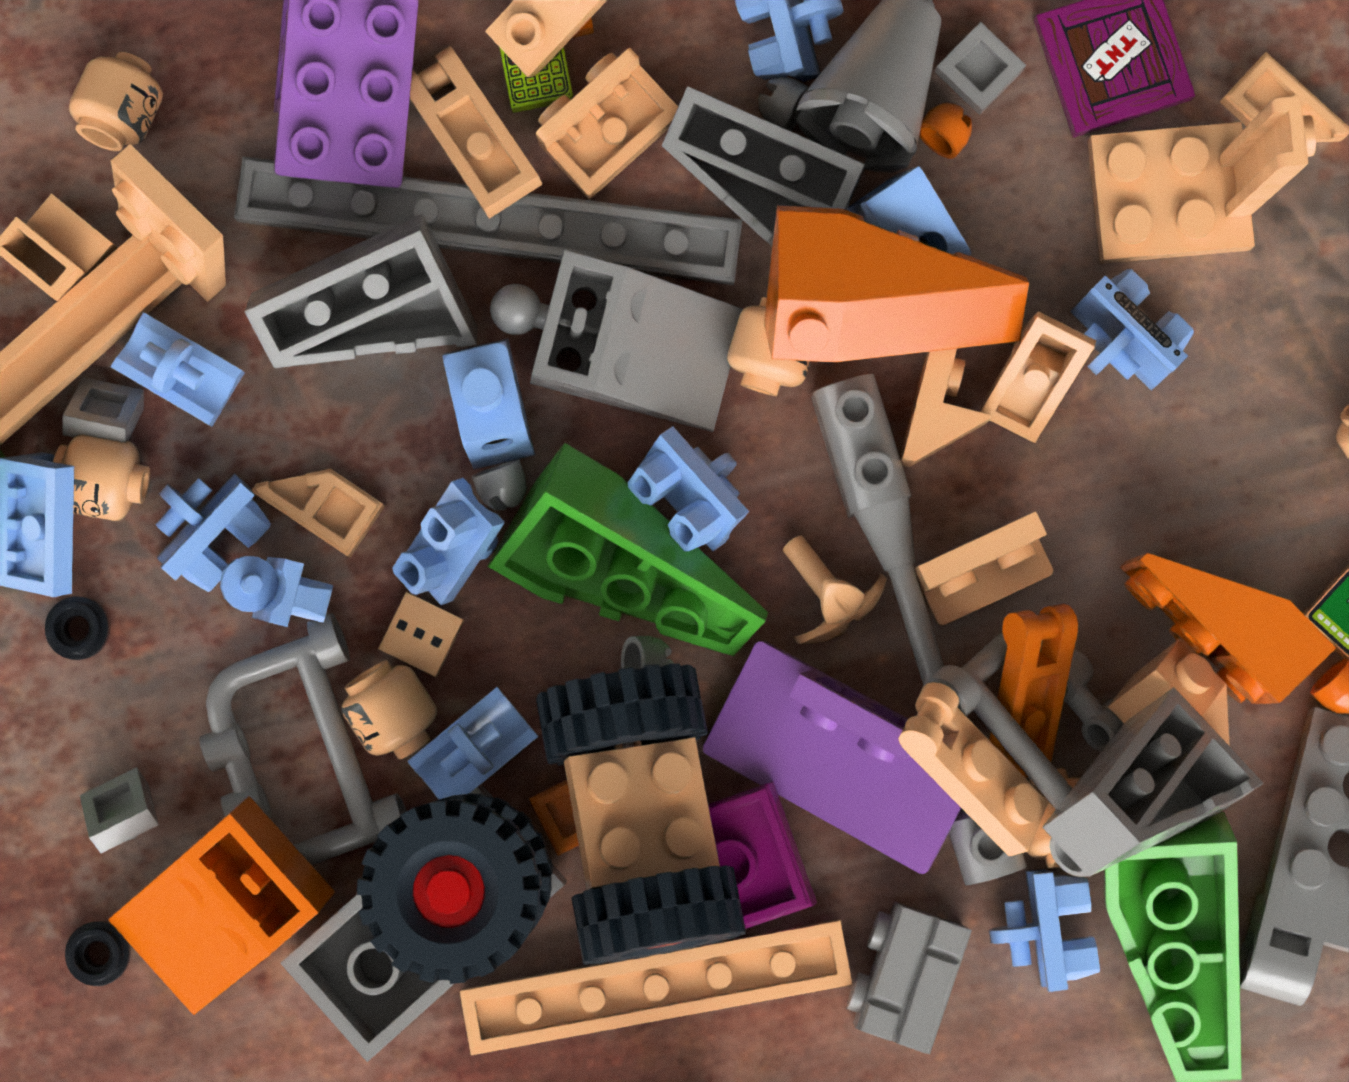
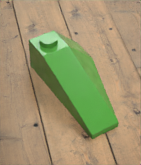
M566 443L563 444L534 482L487 566L543 599L563 604L565 596L600 606L599 616L620 621L622 613L655 623L656 628L662 635L734 656L763 625L768 615V612L698 547L691 551H684L670 535L668 527L670 521L652 505L642 504L628 488V483L620 475Z
M1220 812L1213 818L1104 869L1106 910L1120 940L1129 967L1137 982L1176 1082L1242 1080L1237 840L1225 812Z

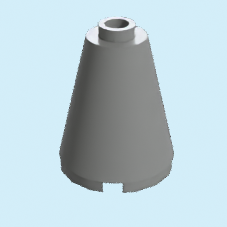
M880 1L800 98L796 110L801 111L796 121L798 127L811 141L843 155L850 151L853 154L866 158L864 162L865 169L870 171L894 173L908 167L917 151L942 22L933 1Z

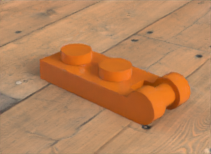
M1067 604L1044 607L1039 615L1030 610L1009 613L1004 618L1002 625L1007 650L997 699L1050 762L1052 760L1078 633L1077 616L1074 610ZM990 733L989 741L1025 778H1029L997 738Z

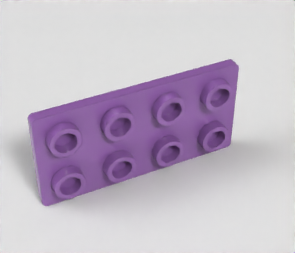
M283 0L273 111L278 113L274 172L276 175L391 188L401 186L419 0Z
M766 641L755 643L703 745V752L711 758L760 785L773 781L779 796L919 874H925L930 870L962 809L901 746L899 737L908 718Z

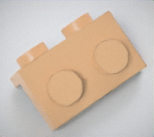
M628 48L618 58L614 53L604 56L587 73L585 79L589 84L571 100L566 95L559 97L546 108L538 119V122L542 125L536 132L539 146L589 200L669 129L678 109L675 102L640 66L639 56L631 48Z

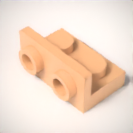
M1036 511L914 568L920 589L938 625L944 626L1053 574L1052 565L1039 540L1046 536L1047 533Z

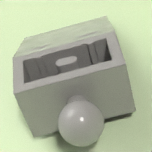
M564 250L550 305L540 303L536 293L522 284L506 285L494 295L490 305V314L494 324L501 331L511 335H521L533 328L543 330L530 384L706 431H714L730 370L727 354L739 316L743 310L742 308L626 266ZM583 290L592 293L596 299V306L590 311H586L584 308L576 309L572 303V297L575 293ZM563 351H572L578 355L580 367L574 372L560 369L556 363L557 356Z

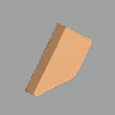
M1267 52L1259 58L1220 101L1225 108L1247 127L1271 100L1301 95L1303 116H1312L1315 125L1316 142L1342 141L1349 134V126Z
M332 469L306 473V475L271 482L256 483L252 488V492L350 558L386 506Z

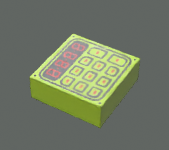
M564 47L533 77H527L500 48L513 113L550 106L563 95H566L570 100L573 98Z

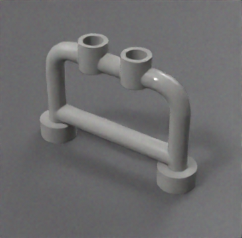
M333 613L327 614L323 623L314 620L308 621L307 630L309 635L237 661L220 671L211 683L206 699L208 721L212 732L199 738L201 751L209 769L215 772L225 768L233 789L232 793L221 796L224 816H227L250 796L271 819L272 815L268 799L263 788L257 782L250 762L249 746L241 727L236 723L231 701L235 692L243 686L294 667L298 668L353 822L303 842L293 844L311 865L376 842L378 839L377 835L387 824L392 823L401 814L407 812L398 793L374 802L370 796L326 673V669L350 661V654L343 631Z
M1003 633L992 639L963 667L946 665L929 678L924 685L936 682L942 683L954 690L959 697L958 708L967 717L972 711L976 713L1052 806L1057 809L1073 788L984 683L1004 665L1007 644ZM1074 650L1064 702L1070 706L1083 722L1082 734L1086 742L1092 748L1102 752L1124 723L1108 708L1113 699H1109L1101 705L1085 686L1093 677V667L1085 655ZM1051 837L1049 843L1050 852L1059 867L1073 876L1086 877L1087 875Z

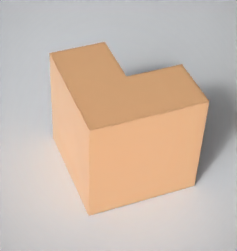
M52 193L27 223L15 217L0 235V256L56 301L60 300L118 249V247Z

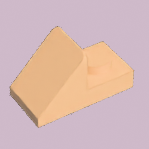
M1038 311L1022 326L1020 341L1014 342L1011 355L983 400L980 412L991 415L990 421L1036 443L1093 351L1096 340Z
M957 348L926 352L900 452L902 466L911 467L985 425L992 418L989 414L943 403L945 395L957 396L962 380L965 360L955 358Z

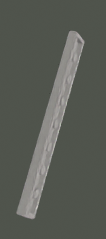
M244 156L242 158L234 219L240 223L369 239L423 214L439 248L561 263L564 250L626 266L648 275L734 285L742 228V220L535 193L527 194L489 219L468 186L464 184L402 177L401 186L391 188L279 176L274 172V160Z

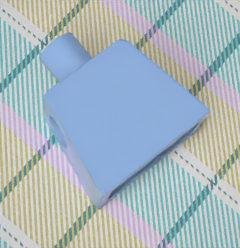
M920 166L897 173L847 208L848 211L863 216L864 221L894 233H897L899 229L918 238L922 237L929 246L950 254L960 252L968 256L971 255L970 248Z
M509 339L447 352L442 355L462 444L473 469L534 456V447ZM507 439L499 443L486 444L494 440Z

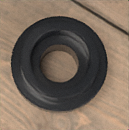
M74 596L61 600L50 610L45 622V636L50 647L58 655L71 660H84L95 656L104 648L110 635V621L106 611L100 604L86 597ZM82 616L89 624V632L84 639L76 641L69 633V625L74 618Z
M105 921L90 922L76 929L70 936L65 948V960L70 973L78 981L90 986H104L120 978L126 971L131 958L130 944L111 923ZM95 941H101L109 948L110 956L104 965L94 963L89 956L90 946Z

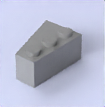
M689 86L685 90L662 143L664 149L771 246H773L777 205L842 208L847 210L865 170V164Z
M423 214L252 292L244 311L274 368L355 359L357 355L395 351L396 354L416 352L418 348L456 344L457 347L477 345L478 325Z
M1173 687L1121 726L1042 828L1082 871L1090 877L1213 818L1264 783Z

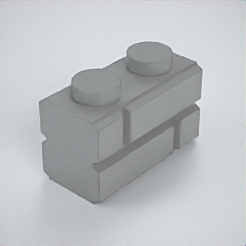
M895 901L890 914L879 911L867 944V948L877 951L870 974L866 975L858 972L847 1001L846 1009L856 1012L853 1021L855 1028L925 1054H930L972 930L962 924Z

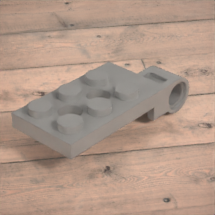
M1318 707L1308 710L1263 894L1256 896L1248 932L1239 953L1241 989L1297 1006H1302L1311 992L1323 945L1349 953V867L1336 864L1328 852V841L1334 832L1342 831L1349 834V799L1343 790V780L1349 772L1348 716Z

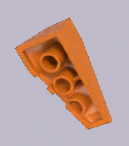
M777 205L764 319L771 359L843 362L1020 341L1029 281L1025 276L960 252L950 254L923 244L917 236L899 229L897 233L872 225L865 222L863 216L842 208Z

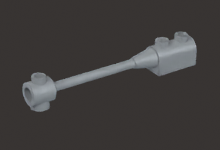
M866 374L818 389L813 392L811 400L847 517H856L884 571L889 573L924 685L929 678L944 667V663L913 563H915V552L909 499L912 495L874 374ZM961 809L949 832V836L965 885L993 880L1027 867L1023 853L1008 856Z

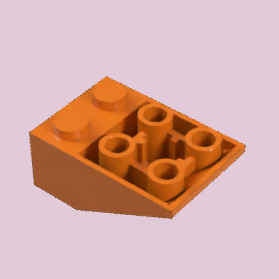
M1150 553L1126 560L1120 566L1129 577L1124 583L1129 593L1149 611H1152L1156 606L1161 609L1174 623L1169 629L1172 637L1176 641L1182 638L1198 655L1202 652L1219 669L1216 674L1226 683L1227 694L1238 703H1242L1246 698L1252 704L1280 703L1336 649L1316 626L1288 599Z
M248 796L111 916L108 921L188 1010L195 1015L268 957L318 914L335 891L254 800Z

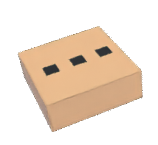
M406 592L378 649L434 677H438L465 620Z

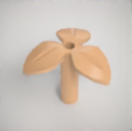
M802 535L793 538L783 548L785 555L820 599L821 612L824 617L822 624L815 629L794 636L797 644L824 642L845 633L849 622L852 620H862L874 608L884 591L887 578L881 573L876 583L864 593L851 583L836 579Z

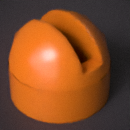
M950 102L942 103L929 110L923 117L919 137L938 155L954 159L966 146L972 135V120L969 116L963 115L964 109L961 106Z
M1344 658L1329 668L1310 690V693L1323 707L1338 714H1349V658Z

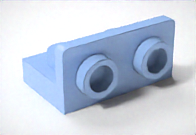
M43 452L0 458V586L50 597L72 594L74 466L53 462V454Z

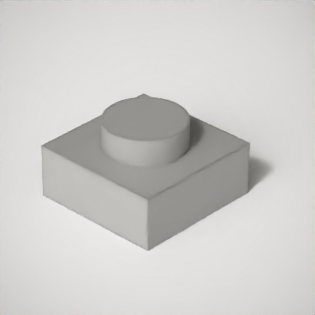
M980 22L937 65L935 73L980 115L1024 71L1026 64Z
M82 377L63 414V435L69 437L87 435L124 443L129 441L144 410V390Z
M137 767L79 795L89 839L100 853L134 839L138 835L159 825L149 784Z

